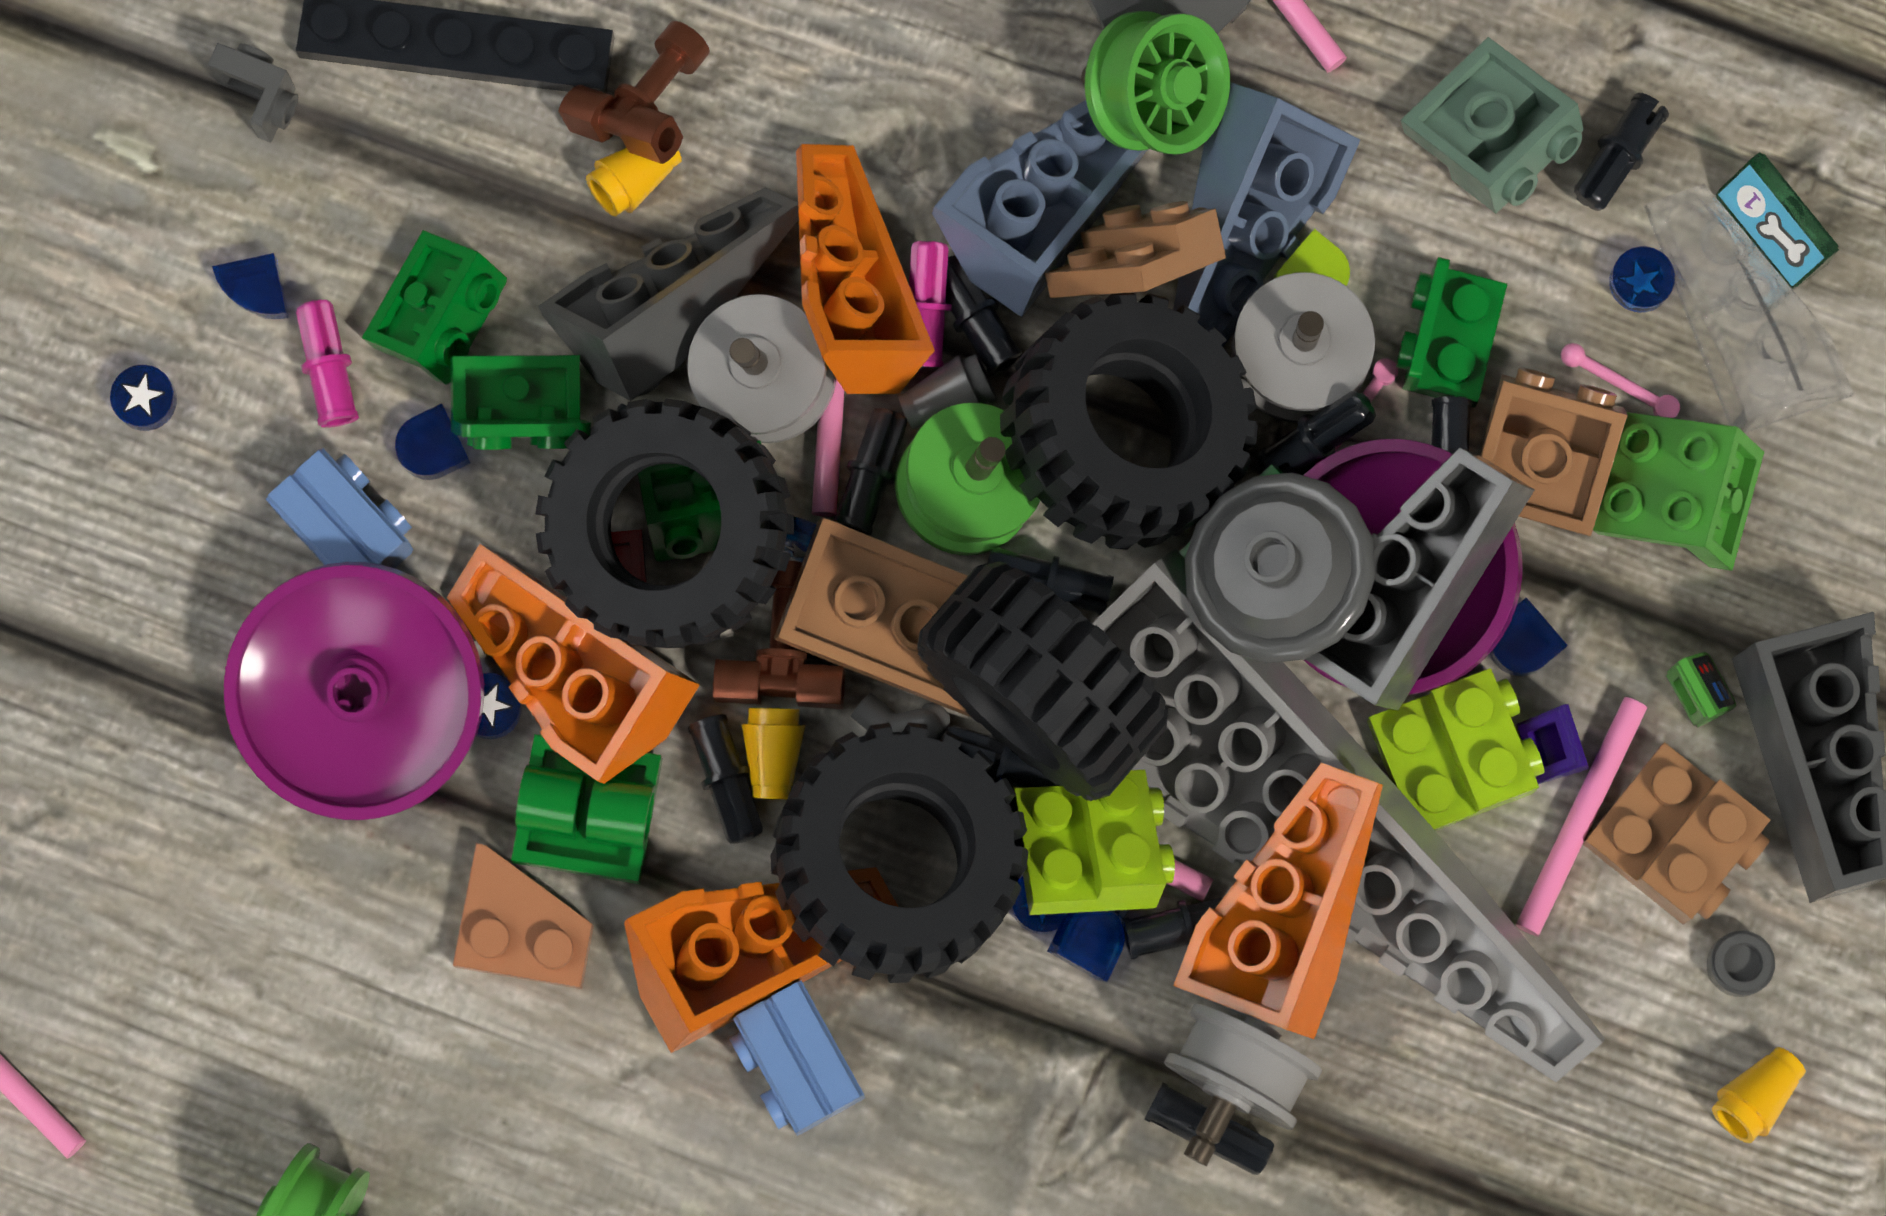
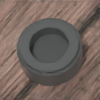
M1734 931L1721 937L1713 944L1707 957V971L1712 983L1720 991L1734 997H1746L1759 992L1771 981L1775 971V957L1770 945L1761 936L1750 931Z

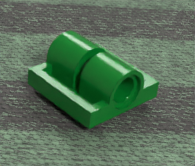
M534 734L530 761L524 769L519 789L515 819L517 830L511 861L515 864L640 884L663 760L662 756L646 753L603 784L552 750L542 735Z

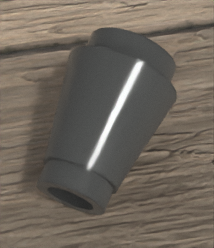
M960 354L911 387L909 391L898 395L901 407L913 430L922 427L930 417L947 407L962 403L988 404L997 400L990 379L977 354L962 359Z

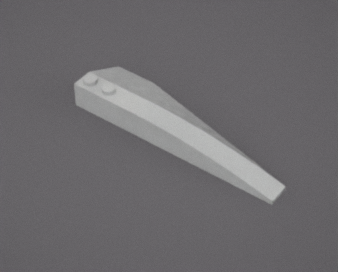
M1177 548L1153 563L1092 623L1102 629L1119 649L1124 650L1135 661L1137 668L1150 678L1154 683V689L1163 696L1166 702L1165 706L1168 708L1169 713L1166 730L1132 769H1145L1148 787H1159L1161 789L1164 800V818L1179 828L1185 825L1213 844L1212 850L1232 864L1235 861L1243 864L1246 859L1252 861L1274 833V823L1320 763L1382 784L1383 787L1346 941L1352 943L1355 940L1380 957L1378 962L1399 977L1405 974L1436 995L1433 1000L1452 1013L1456 1014L1459 1011L1485 1028L1486 1036L1554 1082L1559 1081L1605 1040L1604 1036L1477 879L1396 785L1283 662L1264 663L1231 653L1202 628L1187 597L1185 558Z

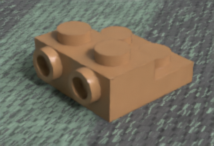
M1179 201L1150 209V212L1143 215L1139 205L1107 211L1103 213L1105 223L1080 232L1084 249L1069 253L1067 255L1069 264L1045 273L1050 298L1148 291L1226 258L1216 208L1206 209L1198 207L1189 211L1188 202Z
M1519 367L1516 378L1502 374L1484 434L1485 440L1480 456L1535 489L1518 517L1591 536L1626 422L1627 412L1625 408L1614 405L1617 394L1595 386L1580 384L1576 395L1554 389L1555 377L1537 370Z
M1664 742L1587 836L1583 845L1681 924H1685L1692 920L1697 913L1707 920L1721 905L1731 891L1722 881L1736 863L1747 870L1760 856L1770 842V839L1761 832L1771 819L1721 779L1714 782Z

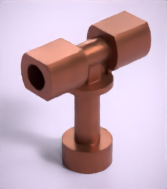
M678 21L670 22L654 43L656 51L660 56L635 87L629 84H620L612 96L583 85H577L565 95L558 112L568 130L601 143L616 135L621 137L629 153L660 164L669 161L678 151L683 135L673 116L659 112L654 102L678 72L693 74L710 53L706 41L690 26Z
M789 560L786 571L778 570L771 584L776 588V591L773 594L769 648L756 650L755 661L715 660L713 698L716 702L760 705L761 697L769 696L796 698L798 707L843 709L846 675L844 667L807 664V654L805 652L797 651L795 647L774 639L802 562Z

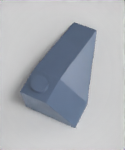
M1230 82L1229 98L1222 120L1212 136L1204 143L1192 210L1198 207L1206 209L1216 208L1226 258L1179 277L1173 310H1178L1182 305L1188 307L1200 315L1197 323L1207 331L1215 327L1228 341L1235 332L1236 324L1244 305L1254 292L1263 286L1264 278L1279 258L1289 259L1301 243L1296 238L1300 230L1315 211L1324 214L1336 198L1360 143V139L1277 97Z
M1085 100L1065 111L1060 120L1034 135L1030 131L1015 139L1012 147L989 160L985 156L969 165L934 206L932 215L970 282L1022 317L1047 287L1045 273L1063 266L1068 259L1067 255L1073 252L1082 240L1080 232L1091 228L1147 150H1127L1107 141L1094 125Z

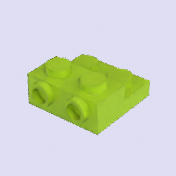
M1491 668L1431 690L1426 696L1402 704L1399 710L1388 709L1367 719L1368 726L1390 780L1435 831L1533 794L1539 788L1536 776L1544 774L1543 762L1534 741L1531 738L1520 741L1511 717L1520 714L1516 694L1507 678L1496 682Z
M1145 769L1131 770L1110 796L1092 801L1085 800L1081 795L1075 796L1063 786L1014 789L1016 795L1011 801L1012 812H1023L1027 832L1020 840L1021 847L1028 850L1027 869L1023 873L1029 915L1157 908L1166 883H1172L1174 880L1175 861L1171 845L1159 844L1156 826H1161L1163 823L1164 800L1159 787H1148Z

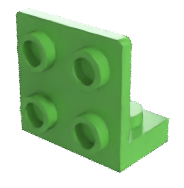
M1627 412L1626 422L1593 531L1598 535L1684 547L1710 568L1733 571L1764 451L1736 426Z

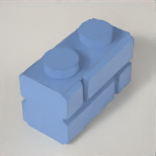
M324 448L318 450L297 468L293 475H289L272 490L266 498L274 511L324 565L341 562H367L396 568L414 550L409 541L403 536L412 528L411 525L387 499L378 507L362 491L370 481L346 454H343L335 461Z
M802 980L733 1018L740 1032L731 1036L729 1040L746 1071L749 1072L759 1066L771 1089L761 1094L760 1097L778 1129L791 1124L796 1135H801L865 1099L862 1089Z

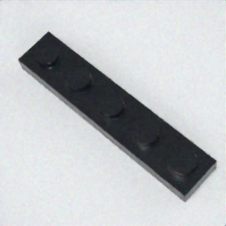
M304 0L296 53L301 59L569 92L577 85H583L607 93L615 37L613 30L378 0Z

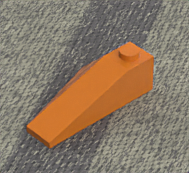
M801 144L796 150L802 306L821 356L846 394H900L935 349L854 145Z
M479 544L446 597L485 654L492 656L511 683L509 689L518 702L526 705L542 728L540 733L550 748L600 783L605 784L666 740L700 684L642 645L629 644L628 641L610 638L594 630L592 622L588 619L578 618L565 605L567 600L565 596L482 544Z
M1320 763L1274 823L1275 831L1252 861L1246 859L1233 876L1237 881L1215 909L1209 907L1196 924L1173 986L1282 1029L1315 1039L1337 980L1383 785Z
M876 867L848 871L854 882L868 895L885 904L898 907ZM761 881L741 884L738 888L708 892H704V889L682 891L625 920L624 925L640 998L670 1053L734 1021L733 1018L736 1015L767 1000L772 995L801 980L805 982L832 967L831 964L818 956L823 948L812 937L803 942L792 929L796 917L791 909L781 910L775 894L780 883L762 885Z

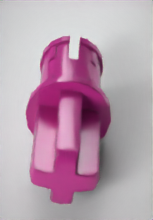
M917 241L911 246L909 286L935 349L933 354L923 364L926 367H942L944 365L942 357L945 311H952V305L946 304L949 248L947 244L935 241Z
M329 300L306 302L298 307L296 311L306 362L301 365L303 374L310 376L318 413V425L323 428H330L352 423L359 418L358 412L355 409L347 367L352 364L350 355L343 354L333 304Z

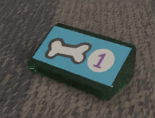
M1761 152L1752 157L1716 194L1718 203L1783 284L1790 290L1796 289L1826 267L1839 251L1838 244L1767 156L1761 154Z

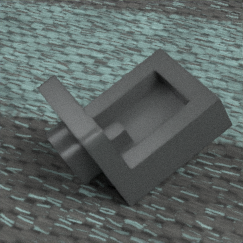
M217 43L208 62L209 69L218 84L259 100L251 117L250 124L258 138L271 143L278 128L284 130L288 127L298 103V95L294 94L296 88L287 70L272 65L274 59L264 51L253 46L241 43L237 50Z

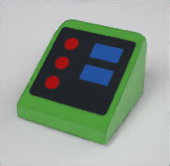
M1707 652L1686 657L1678 661L1667 671L1666 677L1693 726L1696 725L1698 728L1726 714L1737 706L1718 668Z

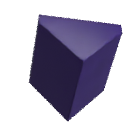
M1569 704L1561 705L1516 724L1521 740L1531 738L1540 753L1544 774L1536 776L1538 784L1589 770Z

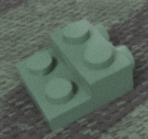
M1489 37L1400 120L1403 131L1407 136L1444 163L1449 169L1451 179L1495 214L1508 202L1513 206L1524 203L1534 192L1538 183L1537 174L1552 160L1562 164L1576 153L1582 141L1581 132L1584 130L1578 103Z

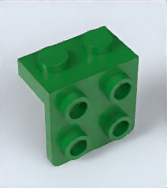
M580 355L450 356L451 432L460 437H467V446H473V449L479 450L512 449V437H530V445H537V448L568 449L564 442L577 429L584 431L590 436L591 422L580 419Z

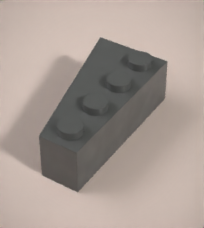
M1459 448L1400 507L1401 512L1379 534L1373 533L1371 535L1374 544L1376 577L1363 614L1339 642L1305 660L1373 705L1399 710L1535 489L1482 456Z
M1874 612L1755 642L1732 658L1810 903L1867 888L1886 879V790L1883 787L1881 758L1886 756L1884 731H1879L1876 694L1880 692L1879 667L1874 666L1872 636L1876 635Z

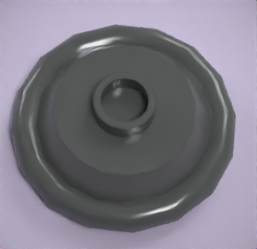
M1295 473L1256 476L1221 495L1209 508V512L1203 515L1197 522L1185 556L1187 597L1202 628L1231 653L1264 663L1305 660L1339 642L1363 614L1376 577L1373 538L1357 506L1329 483Z

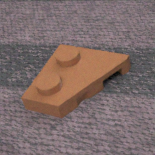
M476 843L453 966L465 970L582 989L594 929L593 924L488 846Z

